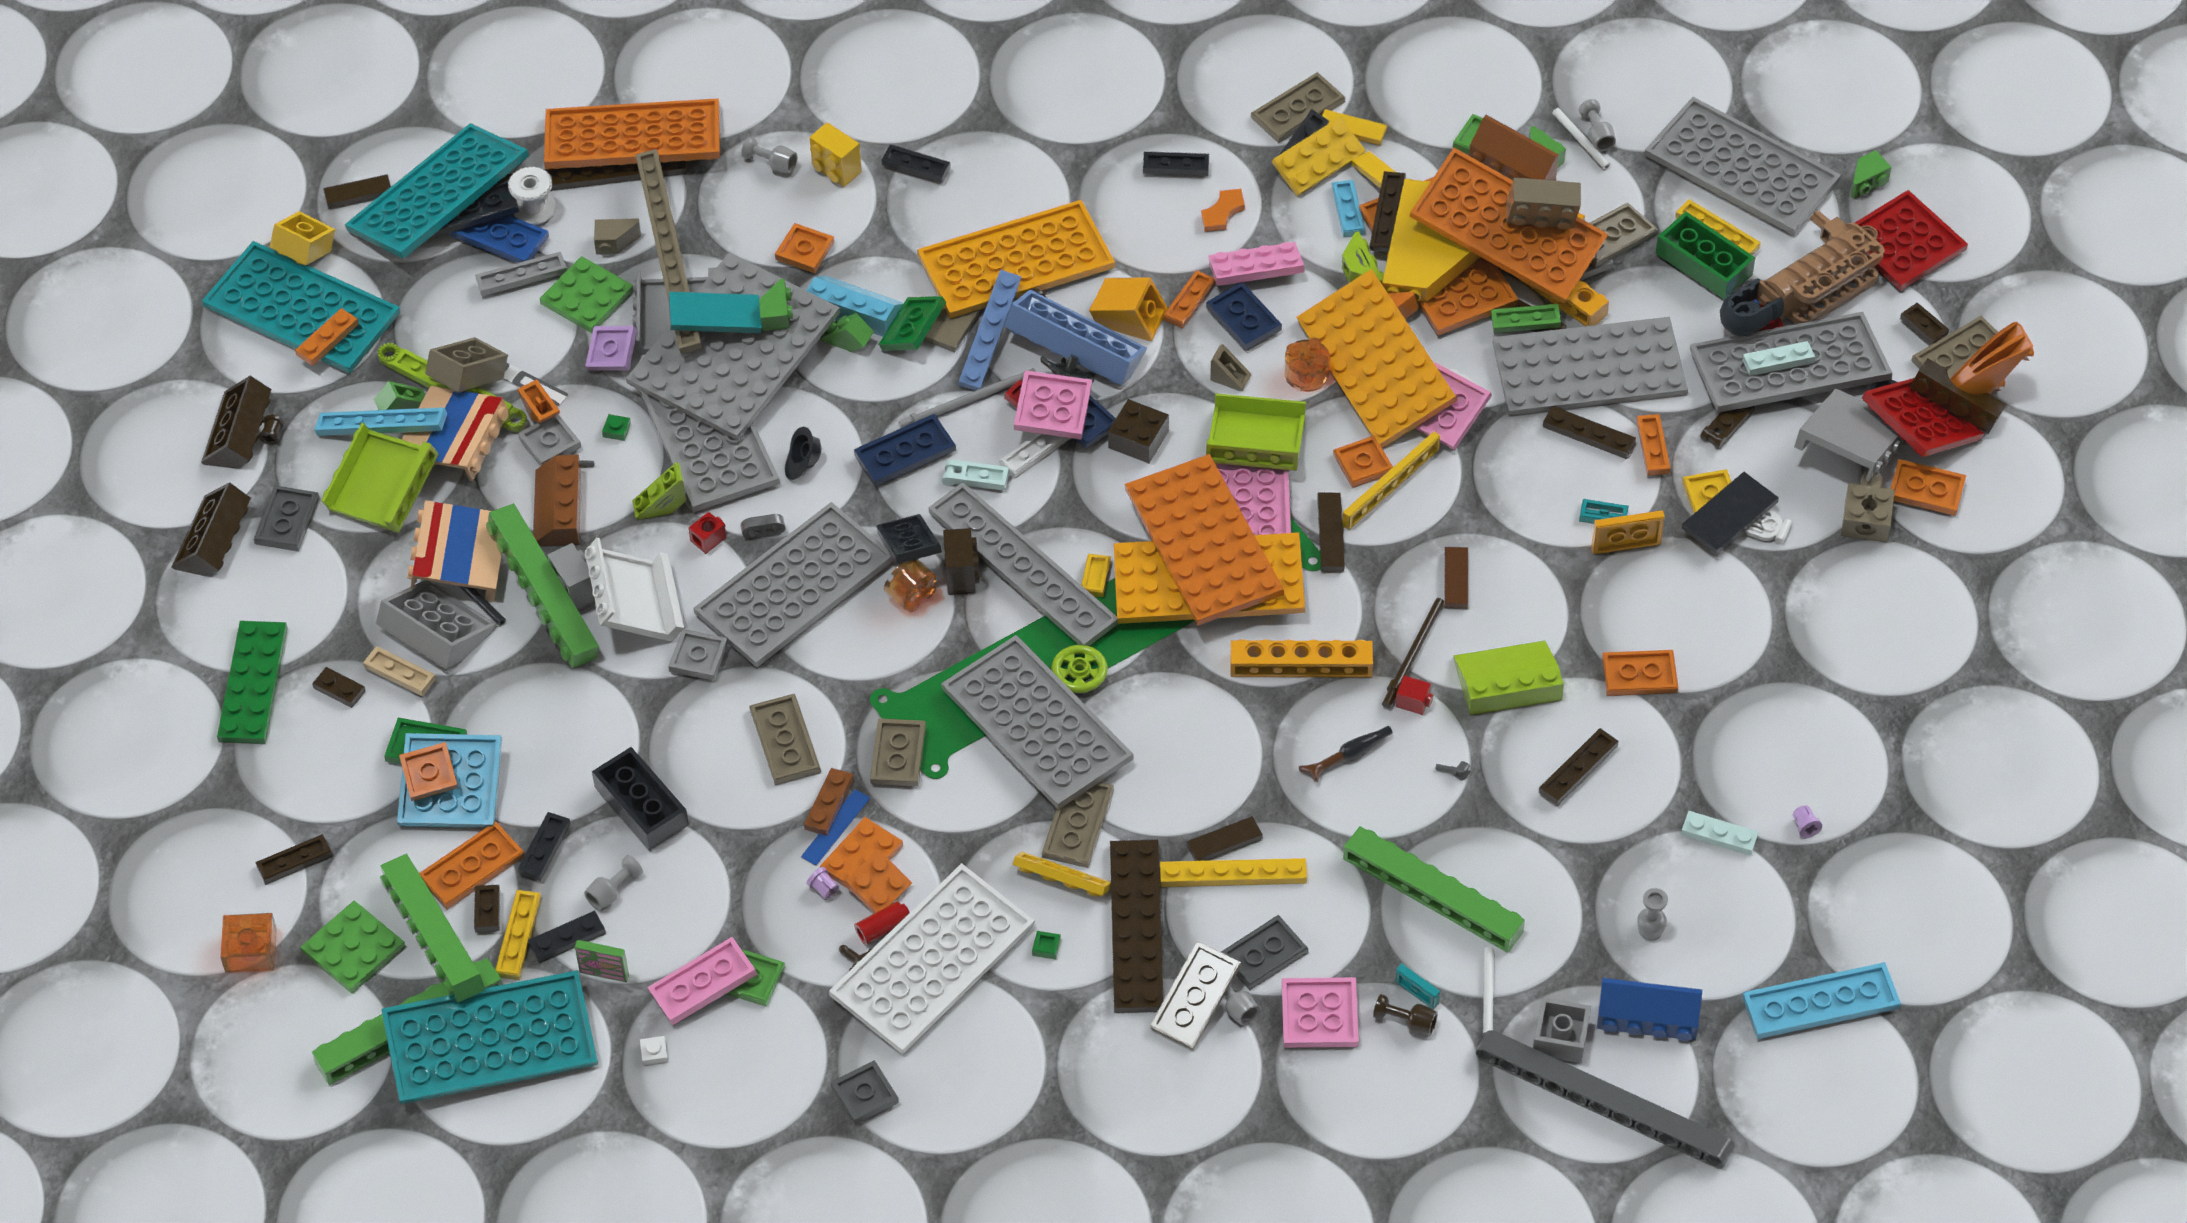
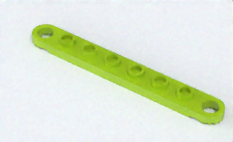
M394 343L383 344L378 349V358L383 365L427 388L434 386L450 389V387L443 383L435 382L433 378L425 374L428 360L406 349H402L396 344L394 345ZM387 352L395 353L393 354V356H391V358L390 356H388V358L387 356H384V354ZM480 387L464 390L465 392L495 396ZM504 400L509 414L502 427L513 432L523 430L528 423L526 413ZM515 417L521 418L520 423L518 422L517 424L516 422L515 424L511 423L510 420Z

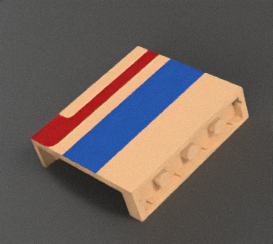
M430 386L419 408L444 407L447 416L442 431L405 432L401 440L417 445H422L423 441L432 444L439 453L434 464L465 469L469 480L473 481L476 474L480 471L481 464L486 455L489 454L492 443L498 437L503 422L508 418L509 411L502 397L465 391L454 392L451 389Z
M425 500L424 509H419L417 522L421 523V527H416L414 541L418 542L417 547L412 546L410 560H415L414 566L409 565L407 579H412L410 589H414L417 579L484 589L486 590L485 599L494 602L502 553L498 550L496 539L488 533L486 528L489 512L491 511Z

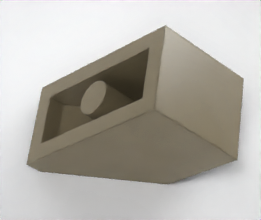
M639 218L595 220L594 244L596 254H618L641 236Z

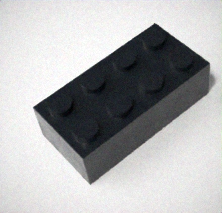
M629 747L592 771L594 787L649 850L689 825L687 809L632 747Z

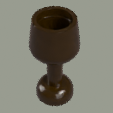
M1383 994L1379 995L1373 1012V1017L1377 1019L1383 1018L1386 1014L1407 1020L1409 1031L1424 1035L1432 1034L1438 1017L1437 1011L1423 1004L1414 1005L1411 1011L1390 1005L1388 997Z

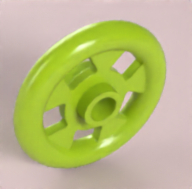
M1073 645L1061 650L1055 656L1051 665V671L1073 693H1085L1096 689L1103 683L1108 672V666L1104 656L1095 648L1086 645ZM1076 654H1084V655H1085V658H1082V657H1076V658H1074V655H1076ZM1063 661L1069 663L1068 669L1061 668ZM1096 661L1098 668L1091 669L1090 663ZM1069 675L1076 680L1072 683L1066 680V677ZM1091 675L1093 679L1085 683L1083 679Z

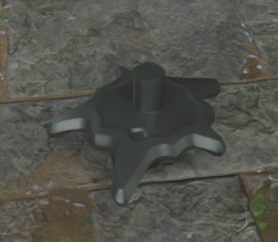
M1070 355L1068 363H1066V359L1063 357L1061 364L1050 362L1044 356L1040 358L1041 363L1055 375L1090 379L1092 383L1094 382L1092 377L1096 374L1075 368L1079 359L1075 355Z

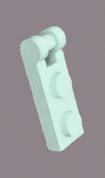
M950 459L946 461V472L943 474L942 483L947 486H953L954 484L960 485L963 482L967 486L1005 491L1009 467Z

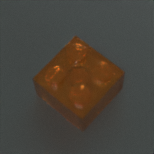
M273 913L223 915L220 958L225 972L274 970L277 927Z

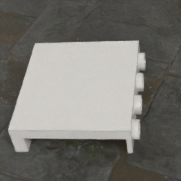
M596 538L587 547L585 558L587 559L600 626L673 641L684 629L668 554L660 552L652 561L602 549L600 538Z

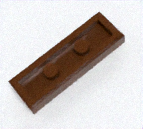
M1445 547L1444 608L1468 609V547Z

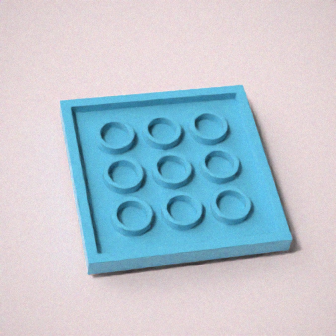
M406 733L404 753L446 742L458 788L411 801L402 768L397 817L398 826L466 828L494 826L502 748L501 735Z

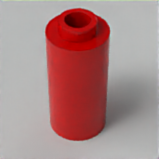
M897 901L855 923L856 933L862 943L868 945L889 934L910 911L904 903L900 904Z

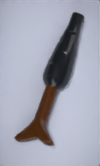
M1386 726L1378 731L1354 738L1342 744L1339 752L1318 763L1299 766V771L1312 775L1313 780L1318 782L1322 771L1342 760H1355L1385 737L1393 734L1390 726Z

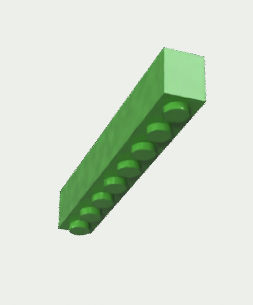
M513 503L489 512L488 522L486 523L488 533L496 539L500 553L505 554L510 570L515 571L520 587L528 593L530 604L532 607L537 608L540 621L543 625H547L550 630V637L560 647V653L564 661H568L571 668L597 659L599 650L597 641L515 504Z
M1359 826L1344 845L1343 859L1507 953L1524 932L1525 919L1518 913L1511 912L1502 907L1497 901L1484 897L1476 889L1461 884L1455 877L1447 876L1434 865L1424 863L1414 854L1407 853L1398 848L1395 843L1380 838L1372 830H1366Z
M406 853L380 865L383 873L380 876L382 885L385 889H390L388 892L392 902L399 904L397 907L401 917L408 919L406 922L410 932L417 934L415 937L419 947L426 949L424 952L429 964L434 963L436 965L434 966L435 973L439 980L444 979L443 985L447 994H453L456 1001L461 1002L484 991L485 988L479 971L408 854Z
M488 958L474 962L481 975L484 988L503 985L501 977ZM444 981L431 985L426 991L407 998L399 1005L448 996L443 985ZM382 1014L364 1021L360 1026L351 1031L343 1032L338 1038L328 1043H323L312 1051L314 1062L329 1086L390 1053Z

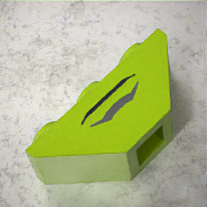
M1359 231L1355 232L1342 254L1343 273L1350 283L1372 269L1382 284L1384 273L1382 271L1379 272L1377 260L1374 255L1370 254L1367 240L1362 238Z
M675 462L632 500L636 519L641 520L672 514L686 502L680 464Z

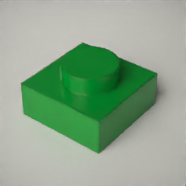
M608 414L602 430L603 437L625 441L631 425L630 418Z

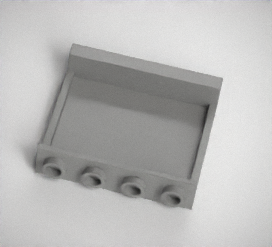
M708 268V277L716 268ZM637 271V280H633V293H637V297H633V311H637V315L632 316L633 326L638 330L634 346H637L638 354H646L670 325L669 303L664 280H642L641 272ZM708 277L687 278L690 292L696 293Z
M1835 388L1800 428L1794 447L1803 451L1810 442L1815 443L1869 468L1866 480L1870 481L1875 474L1879 475L1883 464L1887 465L1892 453L1896 454L1901 443L1905 444L1906 441L1901 439L1899 434L1891 426L1887 425L1875 411L1871 410L1865 401Z

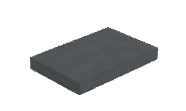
M274 485L253 539L254 544L299 552L319 500L318 492Z
M1277 915L1222 950L1221 953L1241 963L1236 976L1250 991L1307 954L1308 947L1286 922Z

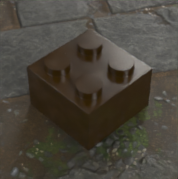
M1128 399L1108 431V448L1150 464L1169 432V414Z
M971 528L943 530L948 595L976 593L975 584L980 583L976 537H972Z

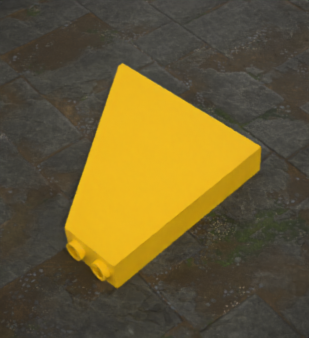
M1405 179L1382 285L1387 293L1414 292L1417 301L1427 302L1477 261L1480 256L1409 217L1410 212L1430 184V181Z

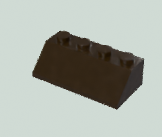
M250 375L224 391L201 461L202 464L236 469L251 460L253 446L259 438L258 431L264 421L263 415L270 403L271 388Z
M230 482L206 494L171 567L174 570L201 576L218 572L224 564L223 558L232 547L231 541L233 536L237 534L241 527L239 523L249 510L248 504L251 497Z

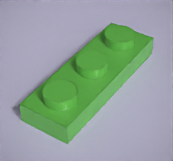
M1559 304L1491 310L1493 333L1561 327Z

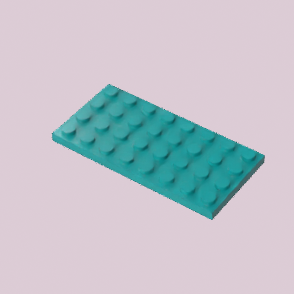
M469 123L344 225L348 232L404 259L515 167L520 165L529 157L528 151L519 145Z
M255 241L251 242L202 300L203 307L295 349L338 310L344 309L358 318L359 325L320 360L349 374L401 313L400 307L313 267L301 265L296 260L281 255L277 251Z
M578 970L485 988L484 991L461 1002H457L453 995L381 1009L400 1105L598 1065Z

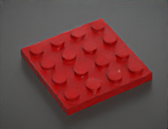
M1909 190L1855 222L1860 227L1871 226L1877 230V241L1884 247V254L1880 263L1874 267L1900 291L1961 254L1968 247V243Z
M1914 378L1865 391L1861 398L1868 404L1871 410L1875 411L1887 425L1891 426L1899 434L1901 439L1905 440L1922 457L1980 441L1984 435L1978 427L1911 389L1910 385Z

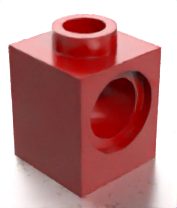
M707 512L688 527L690 541L707 554L726 539L725 523L720 517H715L710 512Z

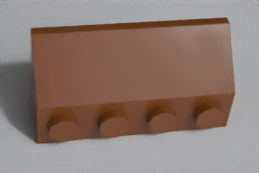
M1487 114L1483 117L1470 143V157L1511 180L1515 177L1556 181L1559 154Z
M579 454L556 455L535 470L533 536L539 546H561L571 543L579 545L582 472Z

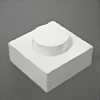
M665 1036L640 1039L643 1066L668 1062Z

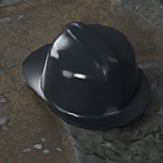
M799 427L791 438L790 449L785 463V475L790 480L799 478L806 468L814 466L821 456L820 439L812 436L811 431L807 427Z

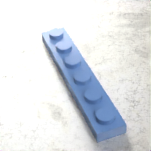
M1000 270L960 376L958 386L974 391L981 389L1011 304L1021 282V276Z

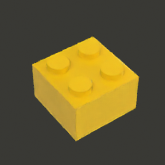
M826 122L809 137L812 166L816 171L824 173L833 182H837L843 187L862 172L860 144L830 123Z
M298 211L274 224L270 248L276 250L281 255L296 260L301 265H308L331 252L336 229Z

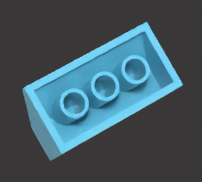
M826 275L814 277L806 290L840 308V314L835 320H839L845 315L850 316L857 313L874 330V334L882 337L904 304L901 301Z

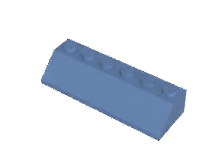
M1032 290L1027 291L1011 304L1004 325L1012 333L1022 335L1030 339L1032 343L1050 349L1054 354L1062 355L1068 359L1070 355L1079 357L1077 365H1082L1088 368L1090 372L1108 378L1114 384L1123 385L1131 378L1147 350V347Z

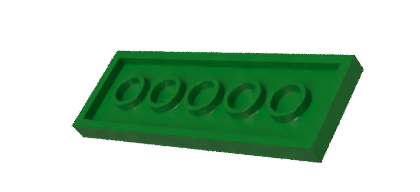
M239 622L217 734L218 742L266 744L288 628L286 622Z

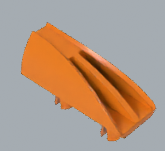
M2016 321L1995 334L1950 378L1951 382L1962 391L1974 395L1991 394L1994 390L2001 391L1999 387H2005V378L2022 359L2030 361L2027 356H2034L2033 344L2022 325Z

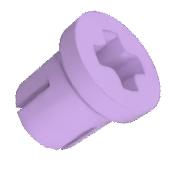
M1800 806L1793 812L1792 816L1799 827L1798 832L1801 837H1813L1821 831L1822 823L1815 817L1809 806Z
M825 867L817 869L807 880V885L818 891L824 899H829L833 896L829 891L835 894L839 889V885L828 875V870Z

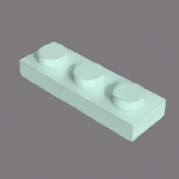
M1806 341L1743 354L1742 361L1749 376L1815 363V355L1809 342Z
M1688 811L1681 835L1751 856L1759 831Z

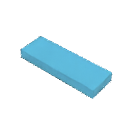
M1354 180L1332 182V191L1343 237L1353 236L1358 231L1361 235H1365V227L1359 209Z

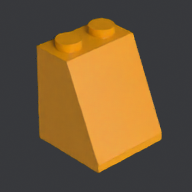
M1151 277L1105 278L1089 312L1095 322L1113 331L1152 341L1168 307Z

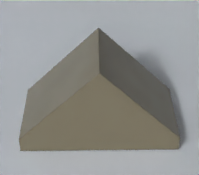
M1221 344L1211 359L1210 381L1242 391L1252 374L1224 344Z

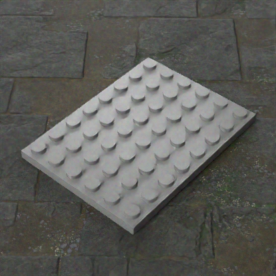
M729 252L696 293L759 295L760 299L782 278ZM785 280L786 287L791 288L792 301H788V306L792 305L793 319H789L790 328L763 331L761 328V333L699 331L702 349L681 354L675 330H670L669 325L627 376V384L738 441L840 314V308Z

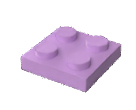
M594 326L585 367L589 371L629 370L638 330L634 326Z

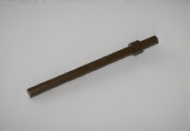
M1435 599L1395 679L1391 680L1387 687L1388 692L1382 702L1383 707H1391L1404 675L1407 676L1444 604L1443 599Z

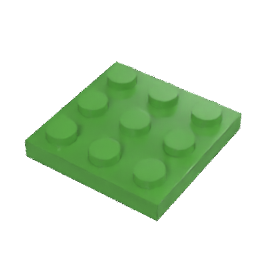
M581 256L539 299L541 305L593 333L594 326H600L633 293V285Z
M353 900L300 948L304 955L352 994L406 946L400 937Z

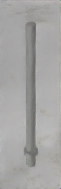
M1034 368L1027 370L1036 372ZM1024 372L921 413H912L910 417L900 420L899 426L903 428L932 414L938 416L1009 388L1018 380L1023 382Z

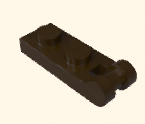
M1755 406L1720 412L1710 425L1703 429L1700 438L1705 441L1710 440L1714 443V446L1721 449L1754 412Z

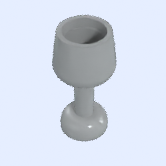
M1595 99L1587 100L1580 105L1579 113L1582 117L1590 119L1592 123L1588 131V138L1598 151H1607L1616 143L1613 127L1608 122H1600L1598 117L1600 112L1599 102Z
M748 137L744 141L741 150L743 158L749 159L754 155L769 159V165L774 171L791 173L795 169L798 160L797 153L791 149L779 145L770 151L758 147L757 141L752 137Z
M630 855L625 856L622 860L623 869L610 880L598 877L585 890L584 895L587 901L595 909L601 910L614 902L618 895L615 887L628 876L636 878L643 874V869L636 859Z
M1651 888L1644 893L1643 903L1646 908L1639 913L1637 922L1639 933L1643 938L1656 940L1661 937L1667 924L1666 915L1662 910L1668 903V896L1661 889Z
M1229 986L1225 993V996L1228 998L1225 1006L1226 1012L1241 1025L1249 1023L1257 1016L1259 1007L1250 993L1247 991L1235 992Z

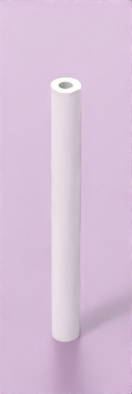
M1556 108L1553 111V115L1604 170H1607L1611 164L1559 108Z
M1492 947L1484 948L1483 1036H1485L1487 1031L1493 1030L1494 948Z

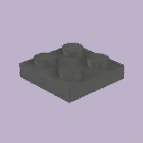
M875 1060L831 1081V1088L855 1125L899 1103L898 1096Z

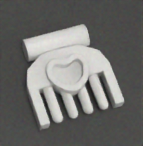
M1769 510L1761 516L1764 519L1759 518L1757 520L1761 524L1754 522L1752 525L1755 527L1750 526L1747 531V536L1762 541L1775 539L1776 543L1783 544L1792 521L1784 519L1782 522L1781 516L1778 513Z

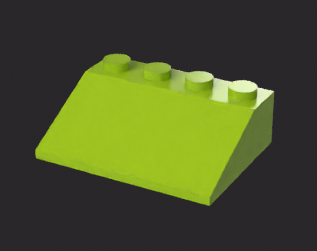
M1545 640L1453 655L1469 715L1562 700L1564 683L1559 666Z

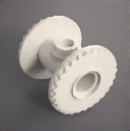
M524 167L513 173L508 182L509 192L517 199L520 212L513 214L514 217L533 225H540L548 221L556 210L555 200L548 194L552 188V180L550 175L539 167Z

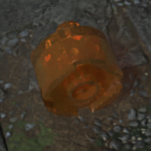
M1318 338L1299 340L1289 344L1286 348L1284 376L1287 383L1293 388L1296 386L1305 392L1322 388L1330 373V353Z
M919 559L899 564L891 573L894 576L891 582L887 580L884 585V591L904 610L912 613L919 607V602L923 598L929 599L934 595L937 590L934 587L937 576Z

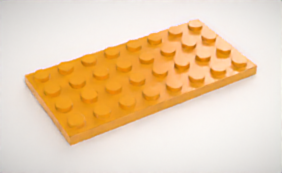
M1082 200L917 249V255L937 295L943 296L946 301L944 308L949 318L986 308L1000 270L1021 276V282L1015 298H1019L1031 288L1041 291L1115 268V261Z
M1372 269L1296 317L1372 436H1375L1382 448L1458 401L1454 392Z
M1299 533L1255 535L1284 588V595L1221 618L1305 613ZM1153 541L1113 543L1118 624L1194 619Z

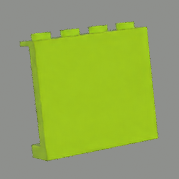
M1215 393V407L1210 436L1206 444V455L1210 454L1214 463L1297 471L1305 423L1306 402Z
M361 423L353 435L349 448L344 452L343 459L338 469L335 470L328 489L324 491L321 502L330 512L399 533L439 453L430 443L423 441L422 445H417L369 430L365 423Z

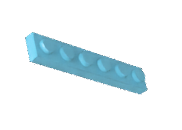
M444 407L324 412L319 414L314 431L317 436L350 435L358 430L361 423H365L369 430L378 433L442 431L447 412Z

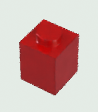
M1404 675L1396 694V707L1423 715L1425 708H1430L1434 694L1430 693L1431 683Z

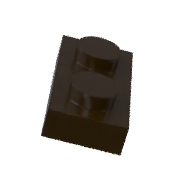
M1918 302L1901 313L1900 319L1930 345L1948 335L1949 328Z
M325 667L312 683L315 690L350 708L366 692L363 685L328 667Z
M499 885L475 886V933L500 931Z

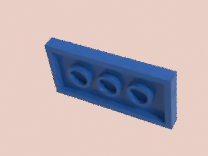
M508 215L452 232L450 235L513 262L520 263L531 260L548 239L549 232Z

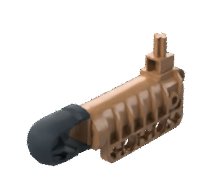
M1815 211L1810 220L1822 230L1820 239L1825 244L1765 281L1759 278L1755 279L1748 286L1746 285L1729 295L1724 300L1720 309L1722 325L1733 335L1747 336L1760 330L1777 318L1782 320L1787 317L1794 324L1819 320L1877 283L1879 273L1874 266L1880 263L1884 254V247L1877 241V230L1871 226L1860 227L1855 223L1845 224L1838 217L1830 221L1820 211ZM1855 283L1857 287L1850 288L1846 284ZM1756 299L1764 307L1760 308L1761 306H1759L1754 300ZM1822 303L1825 307L1820 309L1815 307L1814 304Z

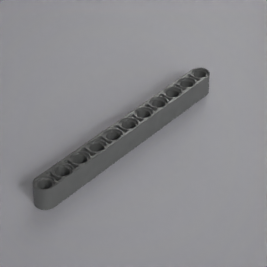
M1494 1030L1486 1032L1475 1052L1479 1059L1712 1167L1724 1168L1735 1147L1734 1142L1730 1138Z

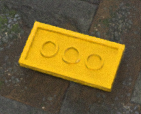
M1339 117L1272 160V164L1296 196H1299L1351 163L1354 158L1364 154L1366 150L1343 119Z

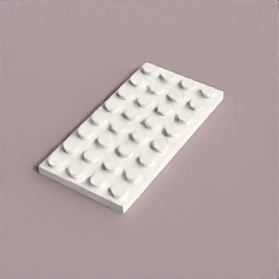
M961 863L829 990V996L903 1055L1034 926L1035 920Z

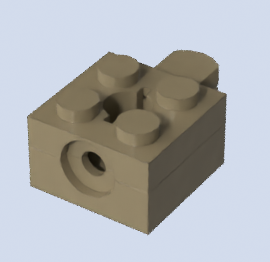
M1867 471L1862 475L1860 484L1848 483L1841 536L1887 543L1895 489L1882 488L1883 478L1880 473L1879 475L1875 474L1870 481H1867Z

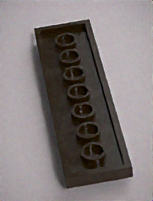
M1158 840L1110 841L1114 1013L1158 1012L1163 1003Z

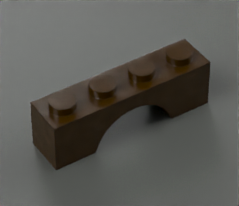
M1928 358L1910 385L1911 389L1988 434L2007 405L1988 393L1974 395L1962 391L1951 382L1946 368Z

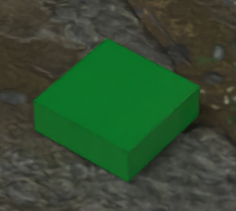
M1037 931L1032 948V956L1056 960L1061 934Z

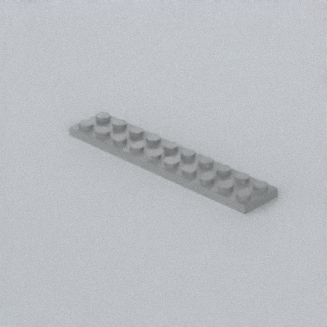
M962 482L928 507L929 513L948 530L971 528L972 537L977 539L978 557L1078 645L1090 646L1118 625L1115 614L965 483Z

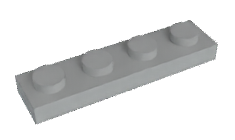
M560 251L476 274L475 277L481 296H486L563 275L567 271V267Z

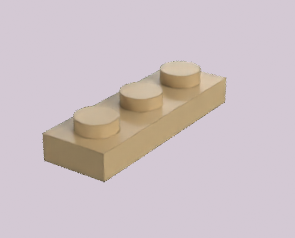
M378 646L374 648L363 662L365 669L422 697L436 680L435 674Z

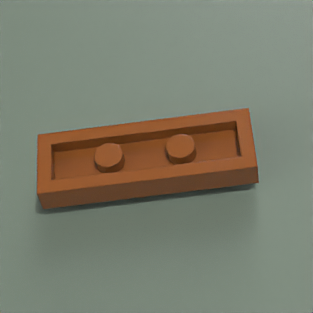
M835 768L830 769L804 823L805 830L825 836L828 835L853 783V773Z

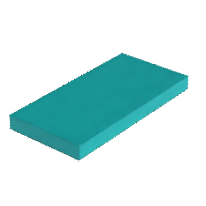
M669 292L670 330L761 333L759 295Z

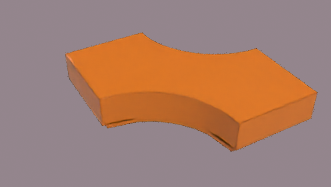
M1241 188L1220 191L1218 201L1212 207L1201 210L1204 232L1226 229L1229 218L1235 213L1245 210Z

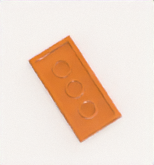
M495 821L494 826L486 827L419 874L432 895L448 910L473 893L475 886L486 884L524 858L525 853Z

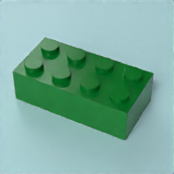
M1687 211L1657 236L1655 252L1657 255L1724 300L1753 275L1755 257Z

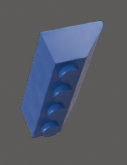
M1602 978L1596 1029H1602L1606 1032H1627L1631 1035H1653L1656 1038H1678L1682 1041L1696 1040L1703 989Z

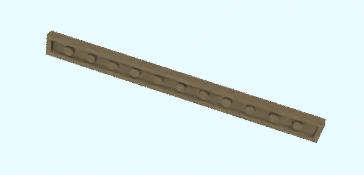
M654 149L636 154L667 298L669 292H690L658 151ZM675 330L681 354L702 349L699 331Z

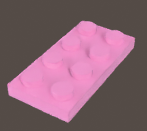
M1284 242L1272 246L1263 245L1259 248L1239 249L1233 252H1218L1208 255L1209 265L1217 286L1305 273L1304 263L1295 242Z
M731 937L647 988L673 1026L757 975V972L736 941Z

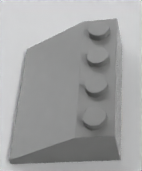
M427 580L415 584L414 589L409 587L381 600L376 624L386 632L391 633L402 640L403 643L416 649L422 655L430 658L445 669L462 662L497 625Z

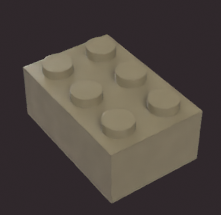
M1514 177L1506 199V223H1513L1517 226L1525 224L1537 227H1558L1559 229L1573 228L1581 207V183Z
M473 337L430 349L425 374L433 378L435 382L443 383L450 387L454 392H463L467 389L478 388L481 385L492 384L495 381L504 379L508 354Z

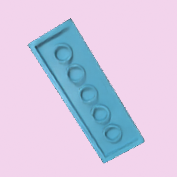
M1885 962L1743 992L1742 995L1757 1039L1900 1009L1901 1006Z

